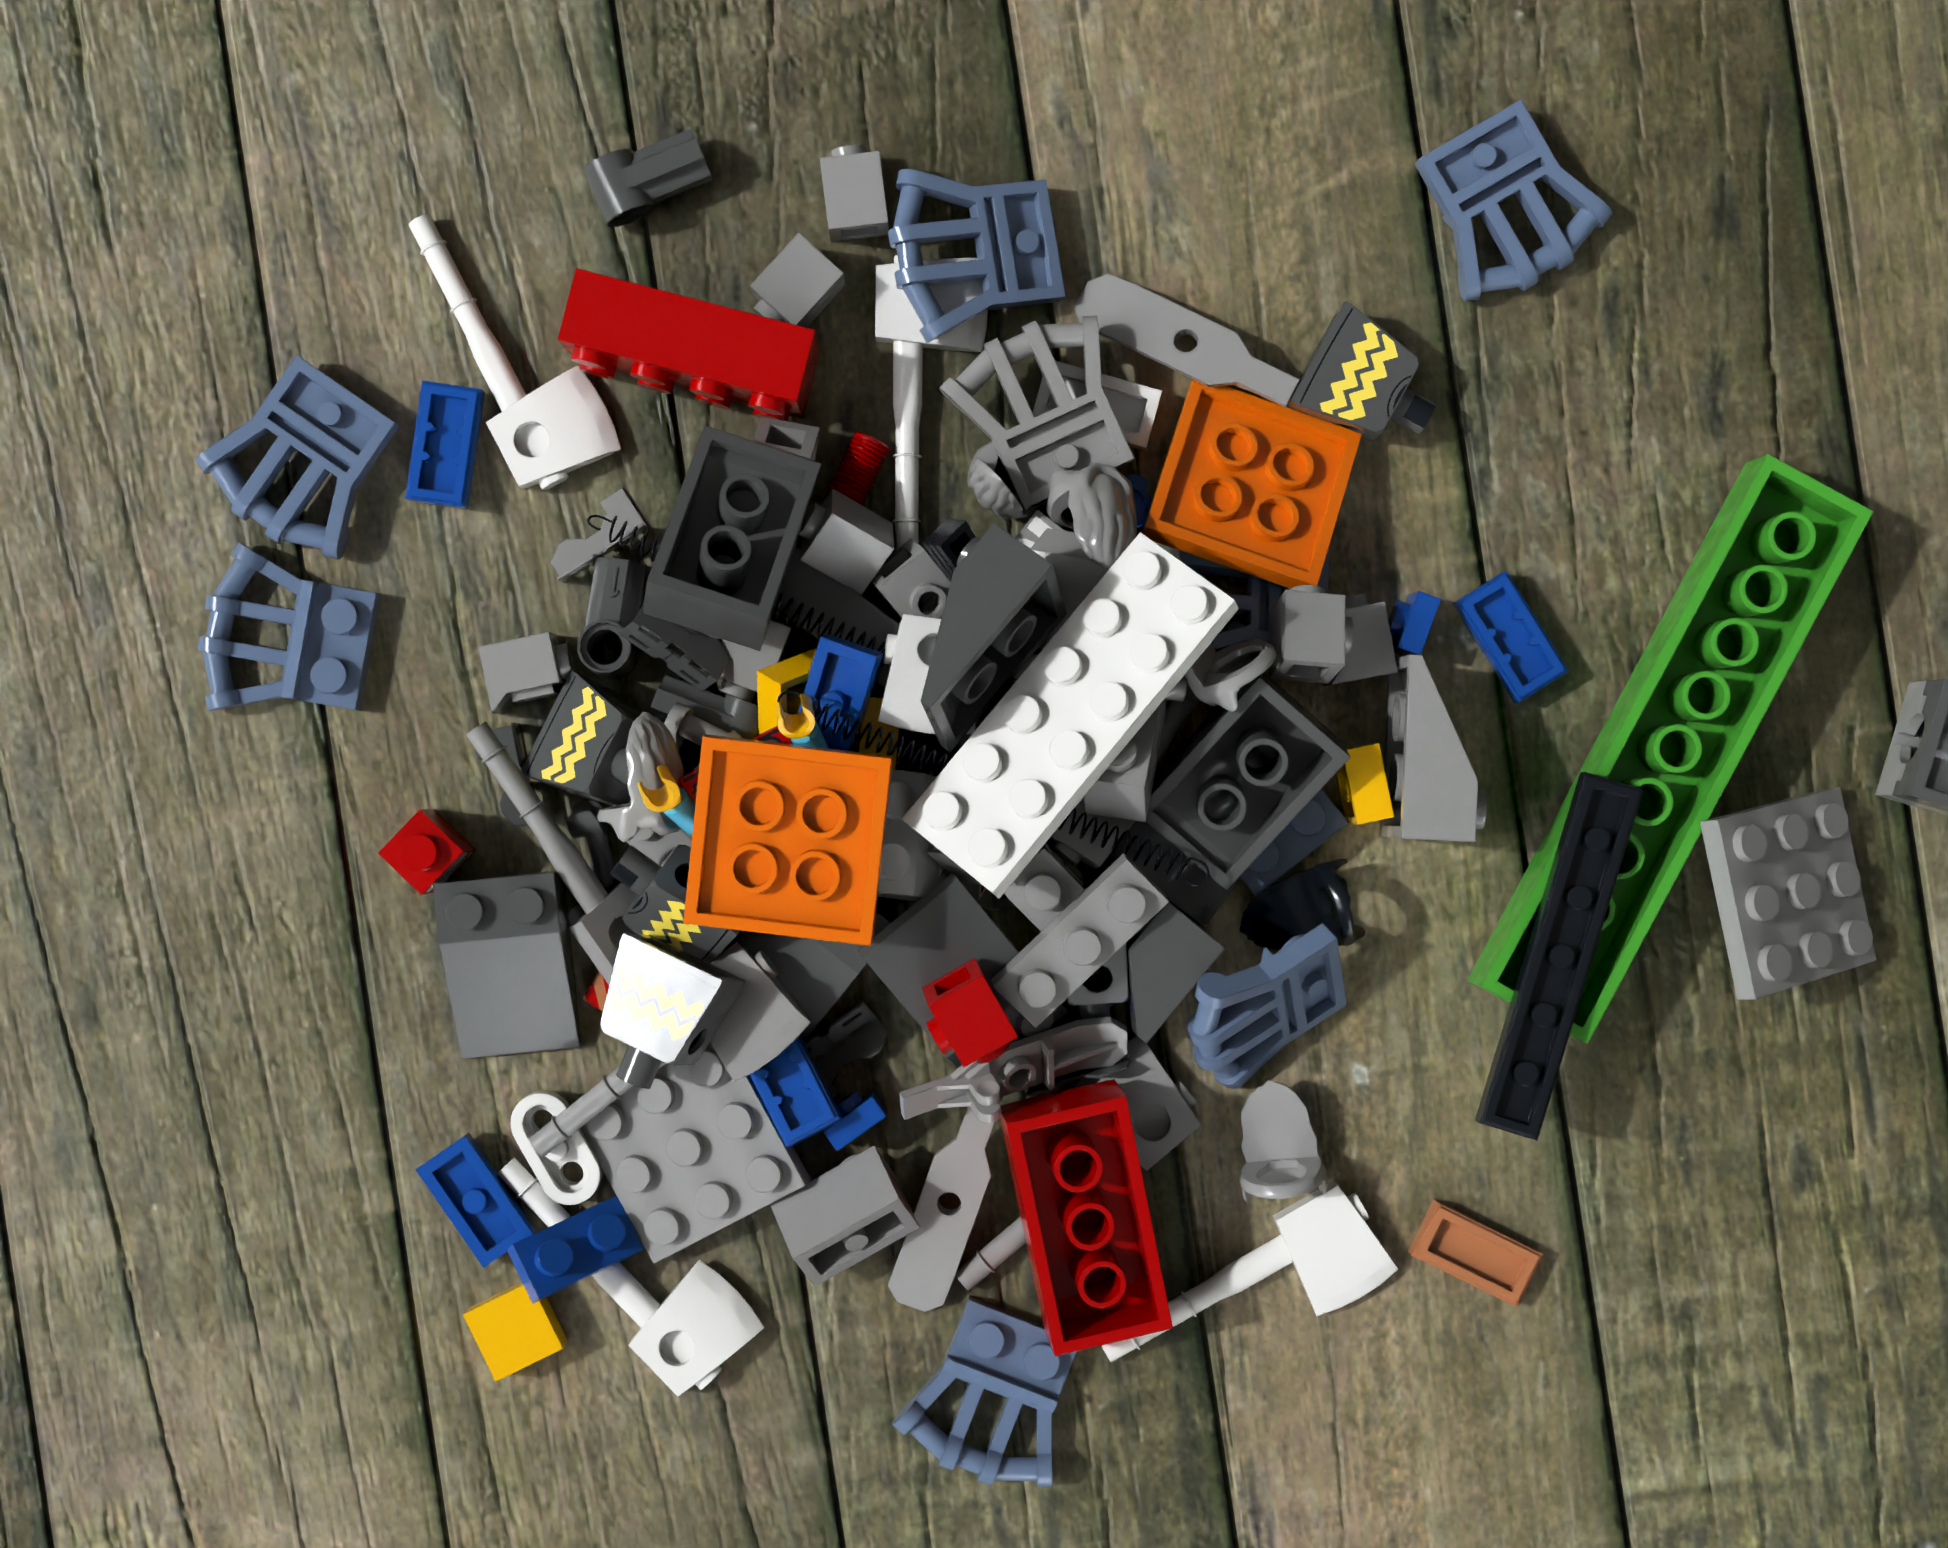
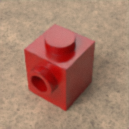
M976 958L922 987L928 1007L934 1015V1018L926 1022L934 1041L943 1055L954 1050L963 1067L975 1061L983 1064L998 1058L1008 1049L1009 1042L1018 1038L1006 1010Z

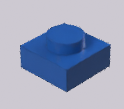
M1417 591L1409 594L1406 602L1397 600L1388 619L1391 636H1393L1394 653L1402 656L1410 654L1421 655L1440 604V598Z
M856 1090L836 1103L843 1119L827 1127L823 1132L836 1151H838L887 1116L888 1109L874 1090L863 1098Z

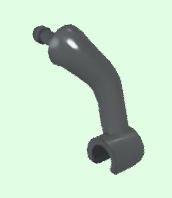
M595 800L576 803L572 808L573 814L568 817L566 822L568 831L574 839L585 837L592 861V871L608 893L616 886L617 879L610 875L616 864L607 836L609 824L607 822H598L597 819L599 810L606 807L603 803ZM577 901L568 913L571 926L585 914Z

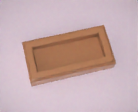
M1435 1199L1432 1200L1407 1251L1410 1255L1515 1307H1518L1543 1256L1540 1251Z

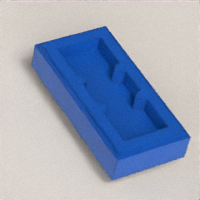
M422 381L405 499L420 503L468 509L485 392L482 389Z
M1507 571L1501 572L1452 603L1514 703L1521 702L1569 672Z
M800 1035L777 1057L750 1074L786 1147L791 1148L843 1119Z

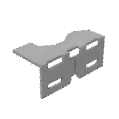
M623 488L600 502L607 513L605 518L613 520L617 516L612 532V540L619 533L625 521L628 523L624 531L622 545L627 541L635 526L638 525L635 536L648 530V527ZM604 520L600 527L601 530L589 538L566 539L558 545L551 564L559 575L557 577L559 581L566 583L577 573L590 565H594L596 557L602 558L620 548V536L612 543L609 541L612 523Z

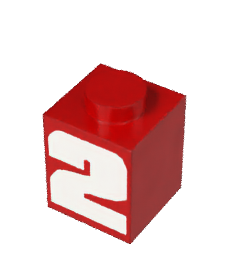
M420 809L378 854L421 895L434 893L433 884L446 882L477 849L435 809Z

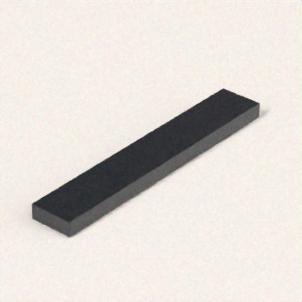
M1580 772L1475 1121L1480 1124L1538 1141L1644 791L1642 789L1587 772Z

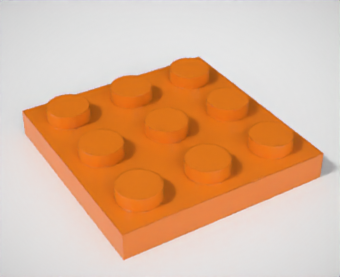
M1192 379L1142 534L1157 543L1179 549L1180 551L1289 589L1300 585L1317 586L1362 433L1287 407L1285 408L1227 386L1208 387Z
M709 734L702 736L683 924L871 946L874 936L893 756Z

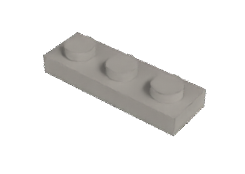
M1123 853L991 979L992 985L1036 1028L1155 916L1169 900Z

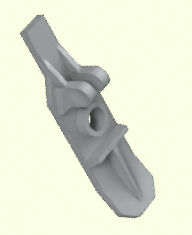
M1105 274L1088 281L1074 306L1079 323H1082V316H1098L1099 335L1198 381L1199 384H1204L1208 387L1234 385L1254 392L1286 408L1300 382V379L1252 357L1236 332L1137 284L1113 275ZM1182 336H1191L1197 341V346L1190 352H1182L1175 347V342Z
M1112 1017L1075 1020L1011 1042L1008 1049L1001 1056L990 1062L979 1064L975 1061L966 1067L961 1065L948 1076L899 1092L901 1115L906 1120L937 1108L970 1106L981 1122H996L1001 1116L1000 1097L1020 1092L1040 1083H1044L1051 1090L1055 1088V1078L1077 1070L1113 1066L1127 1054L1126 1025Z
M1000 1097V1105L1002 1103L1003 1097ZM970 1106L967 1107L957 1137L951 1139L947 1145L934 1155L914 1211V1216L920 1228L905 1236L888 1283V1287L898 1303L924 1312L940 1307L945 1303L991 1177V1169L985 1147L994 1122H981ZM950 1192L956 1194L960 1198L961 1203L954 1209H946L939 1203L938 1199L942 1194Z

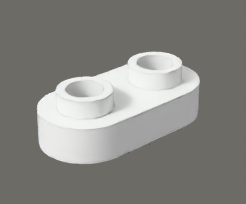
M545 1090L533 1092L523 1098L514 1108L510 1122L512 1134L543 1190L552 1200L564 1205L582 1203L594 1194L601 1183L603 1170L581 1129L573 1133L570 1140L566 1139L546 1156H541L533 1148L529 1138L540 1130L534 1122L536 1111L546 1110L552 1116H557L570 1106L561 1095L555 1092ZM567 1162L578 1163L583 1169L582 1180L577 1182L568 1180L563 1173L564 1164Z

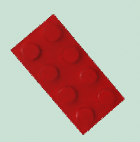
M578 268L575 270L557 339L569 352L571 360L580 364L579 370L585 373L614 379L616 371H620L637 378V385L652 391L672 394L673 387L678 386L695 393V400L698 402L729 409L732 400L747 404L753 408V415L761 418L762 416L788 421L789 415L804 418L821 352L816 331L813 329Z
M1115 1079L1000 1105V1120L1044 1331L1054 1356L1172 1329L1173 1326L1127 1097Z

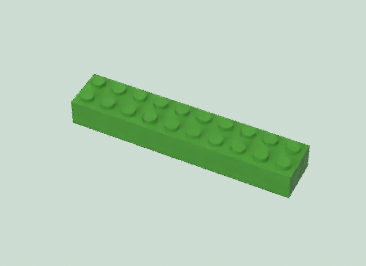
M1769 454L1744 464L1469 975L1467 982L1510 1004L1580 772H1587L1644 790L1569 1035L1571 1038L1588 1044L1702 832L1700 822L1708 820L1874 511Z

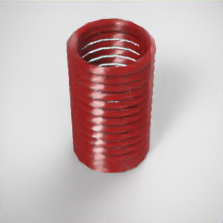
M857 431L854 432L855 435L851 439L852 443H849L850 447L846 448L848 451L844 453L846 457H842L841 466H838L837 475L833 476L835 480H831L832 484L829 485L830 488L827 489V493L829 494L833 488L860 505H864L863 501H866L867 492H870L869 488L873 487L871 483L875 482L874 478H877L876 474L879 473L878 469H881L882 460L886 459L885 456L888 455L887 452L890 449L889 446L876 438Z

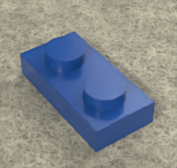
M830 634L821 636L804 693L811 697L812 703L818 699L815 720L823 707L829 704L825 726L834 711L839 708L840 715L836 730L847 713L851 714L847 734L859 717L862 719V727L884 653ZM800 705L798 713L802 711V705ZM824 711L817 724L829 749L855 751L854 738L858 724L849 738L844 740L843 735L847 719L840 731L833 735L836 715L829 727L823 731Z
M467 1133L416 1169L483 1268L505 1254L507 1248L512 1244L531 1236L536 1231L534 1225L502 1179L497 1175V1172L470 1133Z
M616 1195L512 1244L507 1248V1252L532 1304L639 1253L644 1248Z

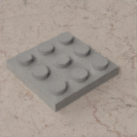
M1840 787L1822 789L1700 822L1737 1000L1758 999L1877 961L1873 945V934L1869 926L1861 888V877L1857 868L1848 826V815L1844 807Z
M711 1043L708 1044L700 1059L694 1065L673 1066L666 1063L658 1069L650 1089L637 1086L631 1087L622 1095V1099H616L580 1128L654 1264L806 1186L811 1180L794 1147L789 1148L785 1146L750 1074L735 1082L724 1067Z

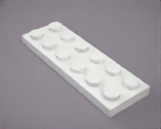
M1140 532L905 814L902 820L1000 899L1238 611L1239 608L1235 600Z

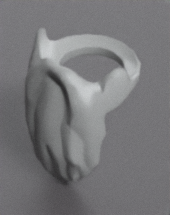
M992 441L977 450L970 463L967 484L974 491L982 507L993 511L995 515L1000 516L1003 520L1028 517L1033 515L1036 510L1044 507L1047 501L1025 511L1023 510L1017 495H1013L1003 480L994 472L999 456Z
M1092 463L1077 473L1056 470L1052 474L1050 493L1047 499V513L1050 520L1062 529L1074 532L1085 554L1105 571H1108L1136 538L1137 514L1131 482L1113 466L1100 463ZM1067 507H1069L1072 513L1073 522L1067 521L1061 515Z
M1261 639L1237 643L1217 652L1213 648L1212 643H1210L1184 676L1187 678L1191 690L1200 701L1211 706H1216L1217 704L1228 711L1234 712L1238 708L1237 692L1239 689L1264 673L1273 664L1277 653L1272 644ZM1261 651L1258 657L1248 664V655L1251 652Z
M642 712L632 723L626 745L627 787L631 803L600 809L597 815L598 822H607L612 825L618 839L622 842L630 841L643 828L650 829L662 836L680 830V827L664 812H655L648 809L637 787V783L641 781L648 789L657 790L662 788L665 783L661 780L657 771V767L660 765H666L671 769L680 788H683L679 779L684 776L682 760L670 730L657 717H653L648 712Z
M1267 1080L1264 1085L1258 1086L1255 1092L1249 1094L1241 1112L1243 1129L1241 1147L1246 1163L1241 1171L1240 1185L1244 1200L1249 1202L1252 1195L1267 1199L1291 1198L1308 1193L1317 1187L1322 1194H1325L1327 1192L1326 1167L1317 1151V1137L1312 1129L1306 1106L1295 1091L1291 1090L1286 1084Z

